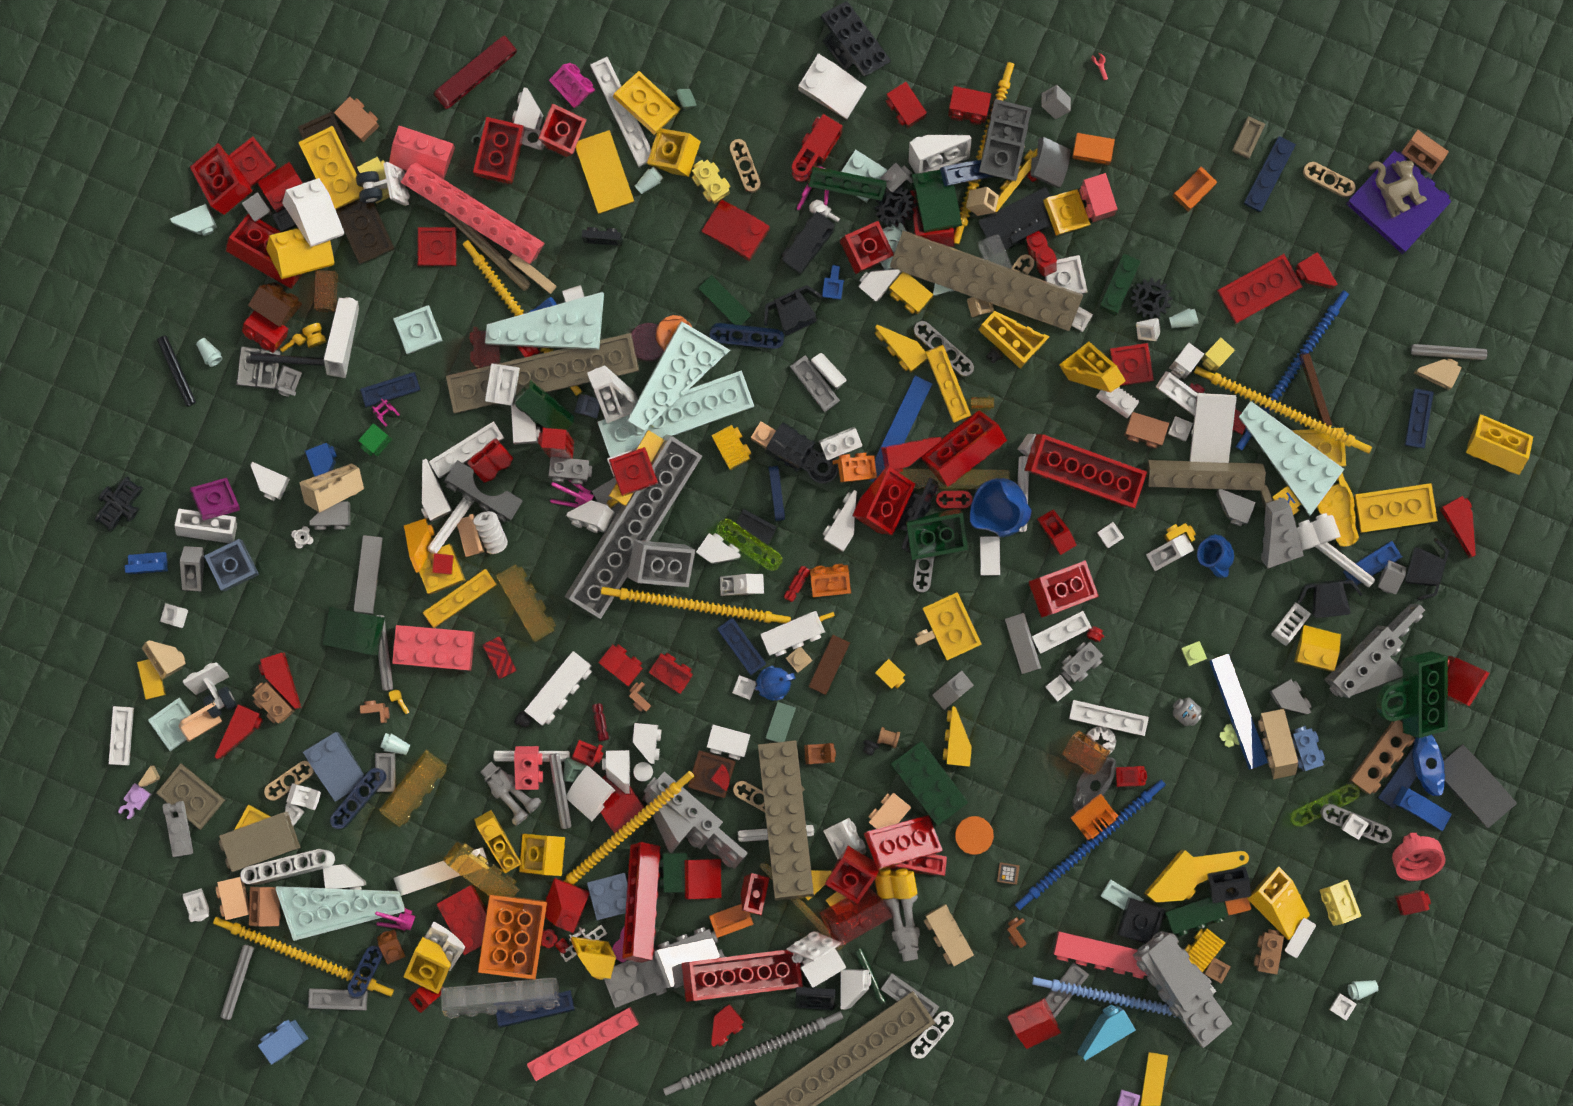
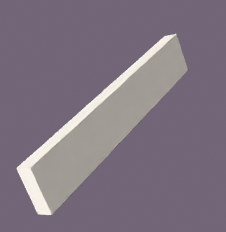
M608 57L590 64L638 167L647 164L651 147L638 120L613 98L614 93L622 86Z

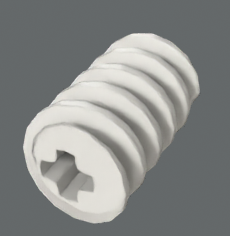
M490 511L478 514L473 522L486 548V552L496 554L503 551L508 544V540L505 537L497 515Z

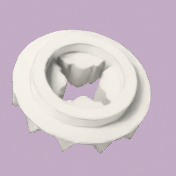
M1098 726L1092 728L1087 733L1085 745L1092 755L1105 757L1114 750L1116 739L1114 733L1109 728ZM1100 733L1102 739L1109 741L1102 745L1101 750L1099 744L1092 743V741L1099 739Z

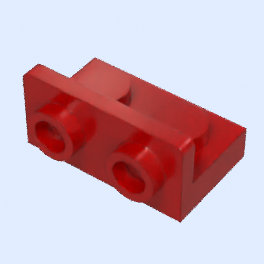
M666 652L665 655L661 653L648 673L681 694L693 676L690 673L692 669L683 663L681 666L675 663L676 658Z

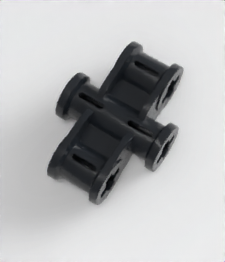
M128 476L123 479L115 492L111 490V487L107 486L98 498L99 501H104L106 504L97 514L95 522H100L106 526L109 532L116 528L123 516L127 518L128 522H131L140 510L138 507L132 506V504L143 491V487L137 486L130 481Z

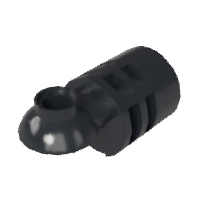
M782 422L764 452L775 460L784 462L785 466H791L796 473L801 468L808 472L810 478L818 483L832 481L839 471L838 464H833V460H836V458L827 460L824 452L819 453L813 449L816 444L814 440L810 441L806 435H800L798 430L785 422ZM820 464H826L829 467L826 473L818 471L817 468Z

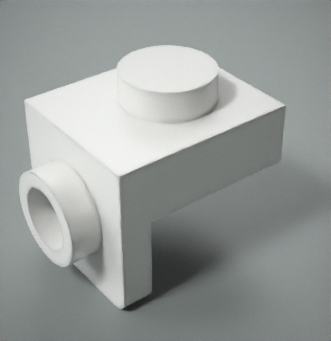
M292 783L286 802L315 810L321 792Z
M202 888L183 894L190 922H199L209 916V906Z

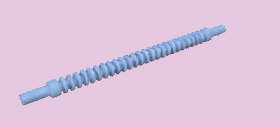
M1033 977L1032 985L1051 988V991L1054 992L1060 990L1061 993L1063 991L1066 994L1070 992L1071 995H1082L1083 998L1087 996L1088 999L1090 997H1093V1000L1098 998V1001L1102 999L1103 1002L1109 1001L1110 1004L1114 1002L1115 1005L1119 1003L1120 1006L1125 1004V1007L1130 1005V1008L1135 1006L1136 1009L1141 1008L1142 1011L1146 1009L1147 1012L1152 1010V1013L1157 1011L1158 1014L1162 1012L1163 1015L1166 1013L1168 1016L1173 1015L1166 1003L1162 1005L1161 1002L1159 1004L1156 1001L1151 1003V1000L1146 1002V999L1142 1001L1140 998L1135 999L1134 996L1130 998L1129 995L1124 997V994L1119 996V993L1114 995L1111 992L1109 994L1108 991L1103 992L1102 989L1097 991V988L1092 990L1091 987L1089 989L1086 986L1082 988L1081 985L1077 987L1076 984L1070 985L1069 982L1065 984L1064 981L1060 983L1056 979L1050 981Z

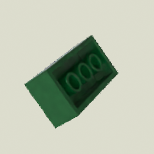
M922 741L890 764L937 826L968 803Z

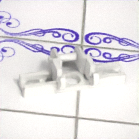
M600 925L586 935L584 933L586 930L579 927L580 931L573 936L569 934V940L571 941V937H579L581 934L586 939H592L590 935L593 934L595 935L594 940H599L607 932ZM602 929L603 934L598 936L596 931ZM573 945L566 949V952H571L572 955L566 958L564 954L560 953L565 962L577 955L576 952L572 951Z

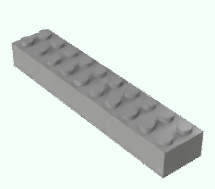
M665 435L662 446L651 462L658 484L634 492L627 505H621L606 532L565 595L567 599L599 619L602 618L615 597L600 594L601 587L620 589L628 576L634 540L650 541L702 458V455L671 435Z

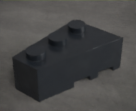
M817 211L813 217L807 220L803 231H799L795 236L793 245L790 248L787 247L781 255L783 257L782 263L799 276H801L835 231V224Z

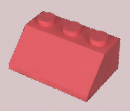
M398 126L392 144L389 163L407 171L409 166L417 162L442 179H445L455 146L453 143Z

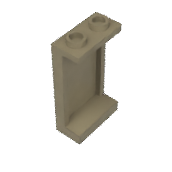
M289 812L277 814L219 836L220 848L222 851H225L227 857L225 859L226 865L232 872L301 848Z

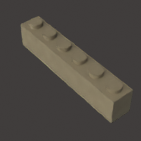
M1148 460L1147 481L1149 487L1264 490L1266 472L1264 465L1257 463Z

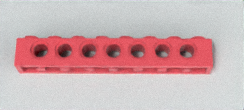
M417 162L409 166L401 181L405 186L529 264L537 258L545 244Z

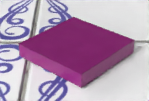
M227 478L190 488L191 495L203 521L240 511L239 504Z

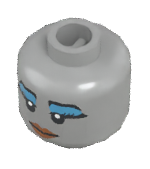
M1180 698L1173 705V716L1184 726L1195 725L1202 716L1200 714V706L1191 698Z

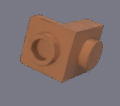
M636 682L629 690L631 692L629 697L635 701L633 705L642 712L644 709L647 712L652 706L638 694L645 684L643 682L640 684Z
M376 701L364 702L365 705L360 706V714L380 712L381 723H387V719L390 718L389 708L385 707L384 703L376 704Z

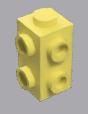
M708 159L705 162L701 160L693 166L692 173L694 176L691 178L697 186H702L704 189L702 193L708 202L712 200L716 204L730 194L728 188L731 186L725 178H720L718 175L720 171L714 162L710 164Z

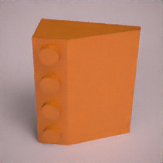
M489 895L478 966L479 973L536 979L547 902L528 898Z

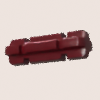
M601 703L592 705V710L595 713L594 720L596 730L598 731V740H608L605 716L602 713L603 706Z

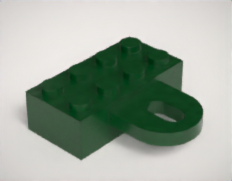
M1430 651L1403 658V679L1389 682L1382 687L1376 701L1378 714L1383 719L1389 721L1403 719V733L1417 738L1447 731L1448 656ZM1398 696V702L1388 707L1389 699Z

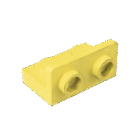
M1348 880L1320 889L1321 899L1326 906L1329 920L1333 926L1361 917Z

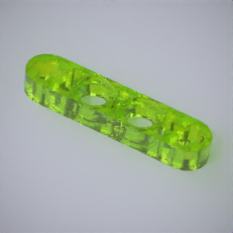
M723 519L717 525L716 531L719 536L766 569L775 571L781 566L783 560L778 552L732 520ZM725 525L728 526L727 531L723 530ZM737 536H744L746 543H740L737 540ZM753 547H760L762 554L754 553ZM772 558L776 560L774 564L771 563Z
M1355 784L1344 785L1292 811L1290 822L1295 826H1304L1322 817L1321 813L1314 815L1311 812L1312 805L1319 804L1322 808L1323 805L1328 804L1329 797L1335 795L1339 800L1336 806L1343 807L1358 799L1360 790ZM1348 787L1355 789L1354 797L1346 796L1344 797L1346 801L1343 802L1338 792L1341 791V794H1345L1348 792ZM1307 808V812L1311 816V819H1308V816H1305L1302 818L1301 823L1299 821H1294V818H1296V813L1302 815L1306 813L1304 809ZM1332 808L1331 810H1327L1326 814L1332 812Z

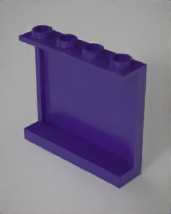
M1394 150L1383 162L1386 168V175L1383 179L1385 184H1390L1400 179V176L1394 171L1391 164H1396V161L1407 160L1401 152L1397 153ZM1415 165L1412 169V174L1418 182L1420 195L1425 196L1427 199L1416 206L1407 195L1403 198V202L1408 204L1410 209L1405 212L1400 211L1401 214L1392 218L1386 208L1381 190L1376 185L1375 179L1378 169L1346 203L1402 255L1451 203L1449 195L1443 190H1438L1435 187L1434 181L1428 177L1425 178L1421 174V170Z

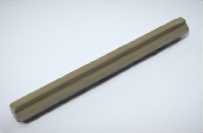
M445 211V216L523 291H526L531 286V283L474 228Z

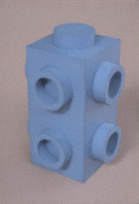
M1306 726L1294 729L1295 733L1291 734L1298 756V768H1302V771H1307L1323 766L1325 757L1323 751L1318 749L1317 742H1319L1316 731H1312V728L1306 729Z

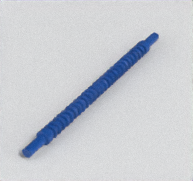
M1343 290L1335 303L1329 306L1327 309L1328 313H1324L1325 317L1321 318L1322 322H1318L1319 326L1315 327L1316 331H1312L1313 335H1310V339L1306 340L1307 344H1303L1304 348L1300 349V354L1313 352L1312 348L1316 347L1315 343H1319L1318 339H1322L1321 335L1325 334L1324 330H1328L1327 326L1331 325L1330 321H1334L1333 317H1337L1340 307L1349 296L1346 291ZM1297 353V358L1293 359L1294 362L1290 363L1291 367H1287L1288 371L1284 372L1285 376H1281L1282 380H1278L1279 384L1275 385L1276 389H1272L1273 393L1269 394L1272 401H1279L1278 397H1282L1281 393L1285 392V388H1288L1287 384L1291 383V379L1295 378L1294 374L1297 375V370L1301 369L1300 365L1302 364L1299 353ZM1265 405L1263 407H1260L1265 412L1270 414L1269 407L1265 408ZM1245 428V434L1236 445V448L1240 451L1244 449L1252 437L1247 428Z
M1160 780L1147 792L1143 791L1140 794V798L1136 797L1137 800L1132 801V805L1128 804V808H1124V812H1119L1120 815L1116 818V821L1111 825L1107 824V828L1103 826V831L1099 830V834L1094 839L1086 840L1087 843L1082 844V848L1078 847V851H1074L1073 855L1070 854L1069 859L1065 858L1066 861L1061 862V866L1057 865V869H1053L1052 873L1049 872L1048 877L1044 876L1045 879H1041L1039 884L1036 883V887L1032 886L1029 889V893L1019 900L1015 906L1021 910L1032 899H1037L1041 892L1044 893L1045 888L1048 889L1049 885L1052 886L1053 881L1057 882V878H1061V874L1065 875V871H1069L1070 867L1073 868L1074 863L1078 864L1077 861L1082 860V856L1086 857V853H1090L1091 849L1094 850L1095 845L1099 846L1098 843L1103 842V838L1107 839V835H1111L1112 831L1115 832L1116 827L1120 828L1119 825H1123L1124 820L1128 821V817H1132L1133 813L1136 814L1137 809L1141 810L1140 807H1144L1145 803H1149L1152 797L1166 784Z

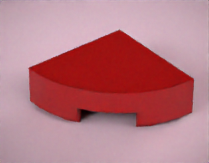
M722 764L710 780L725 791L728 789L730 776L728 770Z

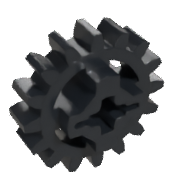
M902 186L894 192L887 188L882 201L876 200L879 206L875 207L877 211L876 216L888 227H891L893 224L897 228L899 223L905 225L904 220L910 221L909 215L915 214L912 208L916 207V204L913 202L915 198L909 190H905Z
M1150 278L1148 283L1143 279V285L1137 283L1136 287L1138 290H1132L1135 296L1131 297L1130 300L1135 301V303L1131 307H1137L1136 314L1143 313V319L1146 315H1149V319H1153V315L1159 319L1160 312L1165 315L1167 313L1165 308L1171 307L1167 303L1172 301V297L1168 296L1171 290H1165L1167 284L1160 285V279L1154 282L1153 278ZM1152 287H1156L1160 291H1155L1152 289ZM1141 290H1144V297L1139 299ZM1149 295H1150L1151 297H1154V296L1157 297V298L1153 301L1154 303H1152V301H1148V300L1145 301V300L1149 297ZM1164 298L1163 305L1159 308L1158 302ZM1143 306L1150 308L1151 311L1144 309Z

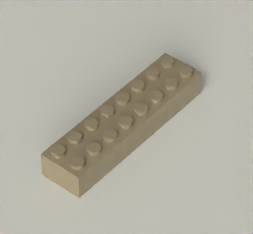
M797 741L759 744L758 751L775 901L814 897Z

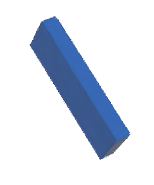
M1393 541L1355 564L1373 576L1385 568L1388 560L1395 562L1402 558ZM1346 570L1342 571L1347 579L1353 580L1356 586L1362 583Z

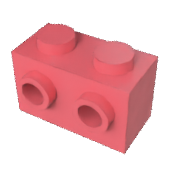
M539 746L515 747V790H538L539 784L543 783V771L539 770V765L543 763V754L539 753Z

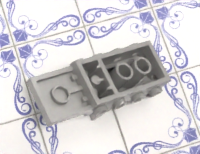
M1409 604L1388 626L1378 625L1335 668V671H1332L1324 679L1331 686L1329 690L1335 696L1339 695L1341 698H1350L1352 695L1402 677L1403 670L1390 656H1395L1401 650L1400 646L1403 642L1398 637H1403L1409 631L1408 627L1413 622L1417 623L1423 617L1422 613L1425 609L1419 604Z
M665 772L658 779L654 777L643 791L646 794L642 800L650 805V802H654V798L661 795L662 791L665 792V788L661 785L669 788V785L676 781ZM683 787L680 793L674 794V798L670 797L671 800L667 801L666 805L659 808V811H655L653 818L670 853L686 837L692 846L698 847L700 850L706 844L711 853L717 854L722 858L725 865L733 869L748 854L719 829L723 822Z
M705 927L699 928L694 931L695 934L687 937V934L677 937V941L669 944V941L659 944V949L654 950L653 960L640 963L629 960L614 966L611 979L604 978L615 1008L649 994L656 993V996L667 992L666 988L674 986V989L683 986L682 962L725 957L722 949L718 950L716 943L719 941L715 931L711 932L710 928L706 930Z
M1161 931L1155 934L1148 943L1142 945L1132 956L1137 961V966L1148 976L1147 980L1149 983L1156 987L1160 998L1169 1005L1170 1012L1182 1020L1200 1047L1204 1048L1232 1025V1022L1213 997L1214 994L1210 990L1212 988L1210 985L1212 981L1194 963L1190 962L1188 959L1190 957L1189 954L1177 944L1179 941L1174 934Z

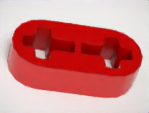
M942 491L936 497V504L943 509H965L971 505L973 499L967 491ZM946 495L947 498H953V501H948L946 505H943L939 498ZM962 495H965L966 498H969V501L962 505V502L955 501V498H961Z

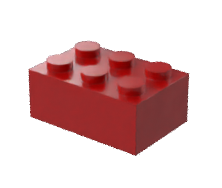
M486 117L473 170L475 176L512 185L525 134L524 125Z
M470 885L437 904L451 932L464 944V955L482 946L487 913L474 886Z

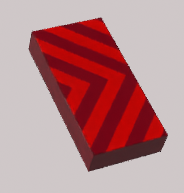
M500 636L483 644L499 679L517 671Z

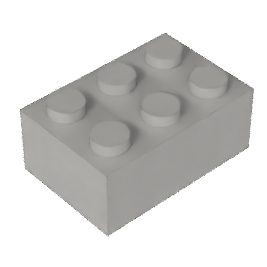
M634 540L628 578L637 583L689 587L695 549L685 544Z

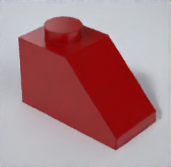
M1318 252L1296 266L1297 276L1300 280L1304 279L1305 283L1330 289L1338 285Z
M1054 509L1037 519L1060 555L1077 546L1070 530Z
M754 873L744 877L740 895L742 911L762 915L769 882L768 877Z

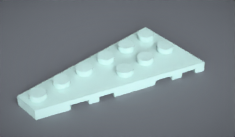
M1250 401L1239 416L1240 420L1258 442L1260 448L1268 456L1270 462L1310 516L1344 471V468Z

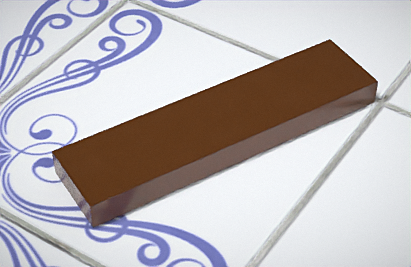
M1309 353L1299 354L1321 424L1326 423V426H1332Z

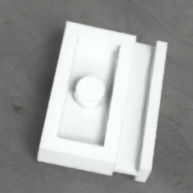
M491 363L485 401L514 406L520 368Z

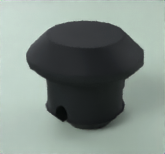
M990 347L991 351L986 355V358L988 360L992 358L990 360L991 363H995L998 359H1003V354L996 347Z
M521 711L514 720L515 725L520 724L523 727H527L531 722V718L526 715L525 711Z
M869 740L863 741L865 744L863 752L871 756L875 748H879L877 743Z

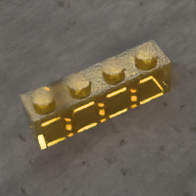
M515 564L496 575L535 643L556 632L553 628L556 626L551 616L547 617L544 612L546 610L542 600L538 601L534 595L537 593L532 583L528 584L525 580L527 574L522 566L518 568Z
M426 749L379 809L381 814L399 827L402 824H406L411 817L410 813L413 809H417L422 804L423 796L426 793L429 794L435 786L434 782L438 778H442L446 773L447 769L445 768L447 765L445 762Z
M457 841L444 857L443 861L449 867L487 895L514 897L520 890L515 885L517 882L509 875L503 876L501 874L502 870L494 864L491 867L487 864L488 860L480 853L476 856L472 853L474 849L466 843L462 845Z

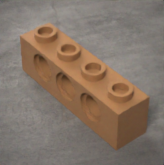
M1400 720L1391 722L1349 779L1351 783L1366 794L1375 793L1381 786L1380 780L1383 777L1386 778L1391 773V766L1394 761L1398 762L1404 755L1403 749L1406 746L1409 747L1415 740V737L1403 733V722ZM1393 737H1397L1400 741L1399 746L1396 748L1391 745ZM1382 752L1388 755L1386 763H1382L1379 759ZM1370 768H1375L1377 771V775L1373 779L1368 776Z

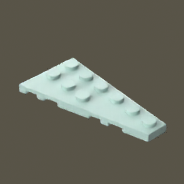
M600 292L487 324L485 343L487 345L599 350L604 293Z
M680 322L626 422L644 431L730 350L684 322Z
M276 886V892L293 941L382 918L375 915V912L388 915L405 912L399 891Z

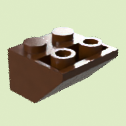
M273 282L259 286L248 306L280 327L286 325L302 306V303L298 301L299 298L292 293H286L283 291L282 286Z

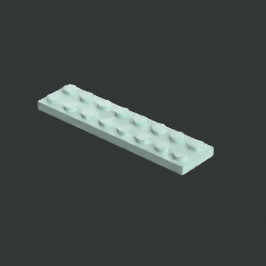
M741 370L688 389L644 431L626 422L629 415L607 423L604 419L598 421V425L609 456L612 457L637 448L647 430L663 439L666 434L671 436L681 434L754 407Z

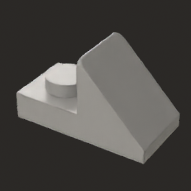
M961 671L932 696L945 710L974 685Z

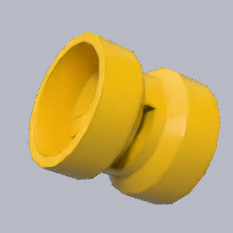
M315 323L302 329L303 334L308 339L307 345L309 348L326 342L325 336L321 333L320 323Z

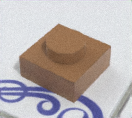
M1213 958L1204 974L1222 984L1231 966Z

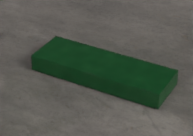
M712 275L698 288L733 325H743L752 317Z

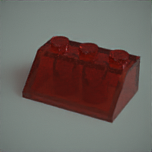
M868 888L858 904L846 897L819 913L832 938L841 942L839 946L852 941L892 918L884 900L870 888Z

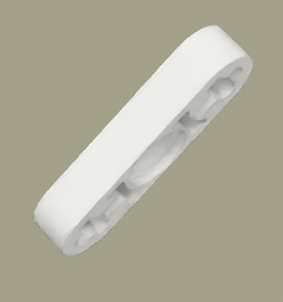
M941 1011L934 1018V1021L939 1025L941 1022L940 1016H949V1024L944 1023L941 1026L944 1029L942 1032L932 1025L912 1043L911 1053L914 1057L924 1058L949 1030L954 1022L951 1013ZM934 1029L937 1031L938 1036L935 1040L927 1038L928 1030ZM924 1037L925 1041L930 1043L931 1045L930 1047H928L926 1044L923 1047V1054H921L920 1052L916 1054L915 1046H921L923 1041H921L920 1039Z

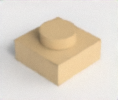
M926 629L917 633L918 637L914 640L917 646L934 639L935 635L933 631L928 632Z
M802 647L797 648L786 657L797 673L813 661Z

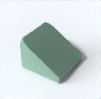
M678 89L676 91L683 111L697 106L690 89Z
M566 758L563 780L574 782L586 765L571 758Z

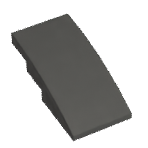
M994 99L982 152L980 173L1012 181L1017 180L1032 108Z
M1463 744L1443 760L1445 784L1476 815L1486 828L1492 826L1517 804L1504 787Z

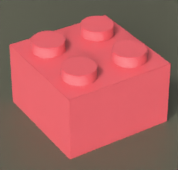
M1106 173L1083 181L1079 193L1082 201H1086L1087 207L1085 211L1088 219L1091 218L1092 222L1114 216L1118 209Z

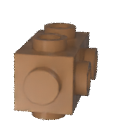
M260 683L254 689L255 693L252 696L255 700L253 702L260 709L264 708L268 712L266 716L273 723H283L295 711L270 683Z
M1268 929V933L1263 932L1262 936L1259 935L1257 947H1260L1259 955H1255L1254 966H1257V971L1272 974L1278 973L1284 936L1279 935V931Z

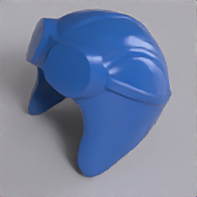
M995 478L986 481L978 488L971 504L970 522L974 528L995 532L999 537H1008L1018 533L1019 529L1027 524L1032 510L1027 504L1024 492L1015 482L1009 479Z

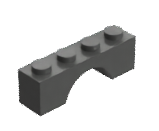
M457 460L444 480L447 484L446 487L454 492L456 490L463 494L462 497L470 502L474 500L482 510L494 512L498 520L510 522L523 500L508 491L497 496H488L481 493L474 484V470Z

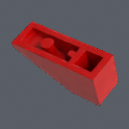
M941 437L881 447L884 467L890 466L897 472H902L903 468L909 467L941 441Z
M1461 496L1441 507L1440 511L1468 558L1476 555L1472 505L1467 498L1464 499Z
M285 653L260 659L259 669L261 675H265V678L295 709L302 708Z
M238 704L214 758L222 759L250 736L255 729H259L263 721L261 718L262 714Z
M933 854L887 868L891 870L906 868L907 871H913L914 873L945 876L947 857Z

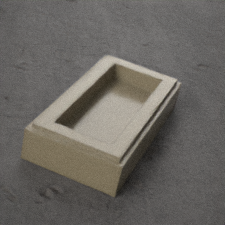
M1248 116L1232 152L1249 159L1265 123Z

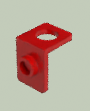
M421 986L408 1000L422 1013L445 992V989L441 987L439 994ZM415 998H418L422 1002V1006H420L416 1002Z

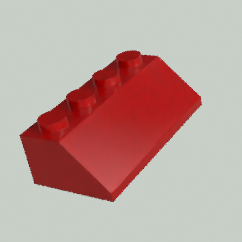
M248 213L230 235L226 251L292 289L302 274L281 279L266 250L269 236L281 232L260 219L255 222Z
M979 410L941 439L937 445L921 456V459L938 480L948 487L993 451L1000 448L1007 439L999 425Z

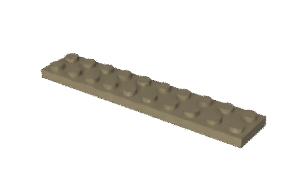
M904 230L890 263L891 268L1070 331L1083 298V294Z
M631 333L600 340L599 350L564 348L498 364L520 368L516 395L530 380L547 393L591 383L587 372L602 366H606L616 376L639 371ZM491 366L446 376L452 408L455 414L498 404L485 401Z
M913 990L754 1100L757 1106H817L936 1022Z

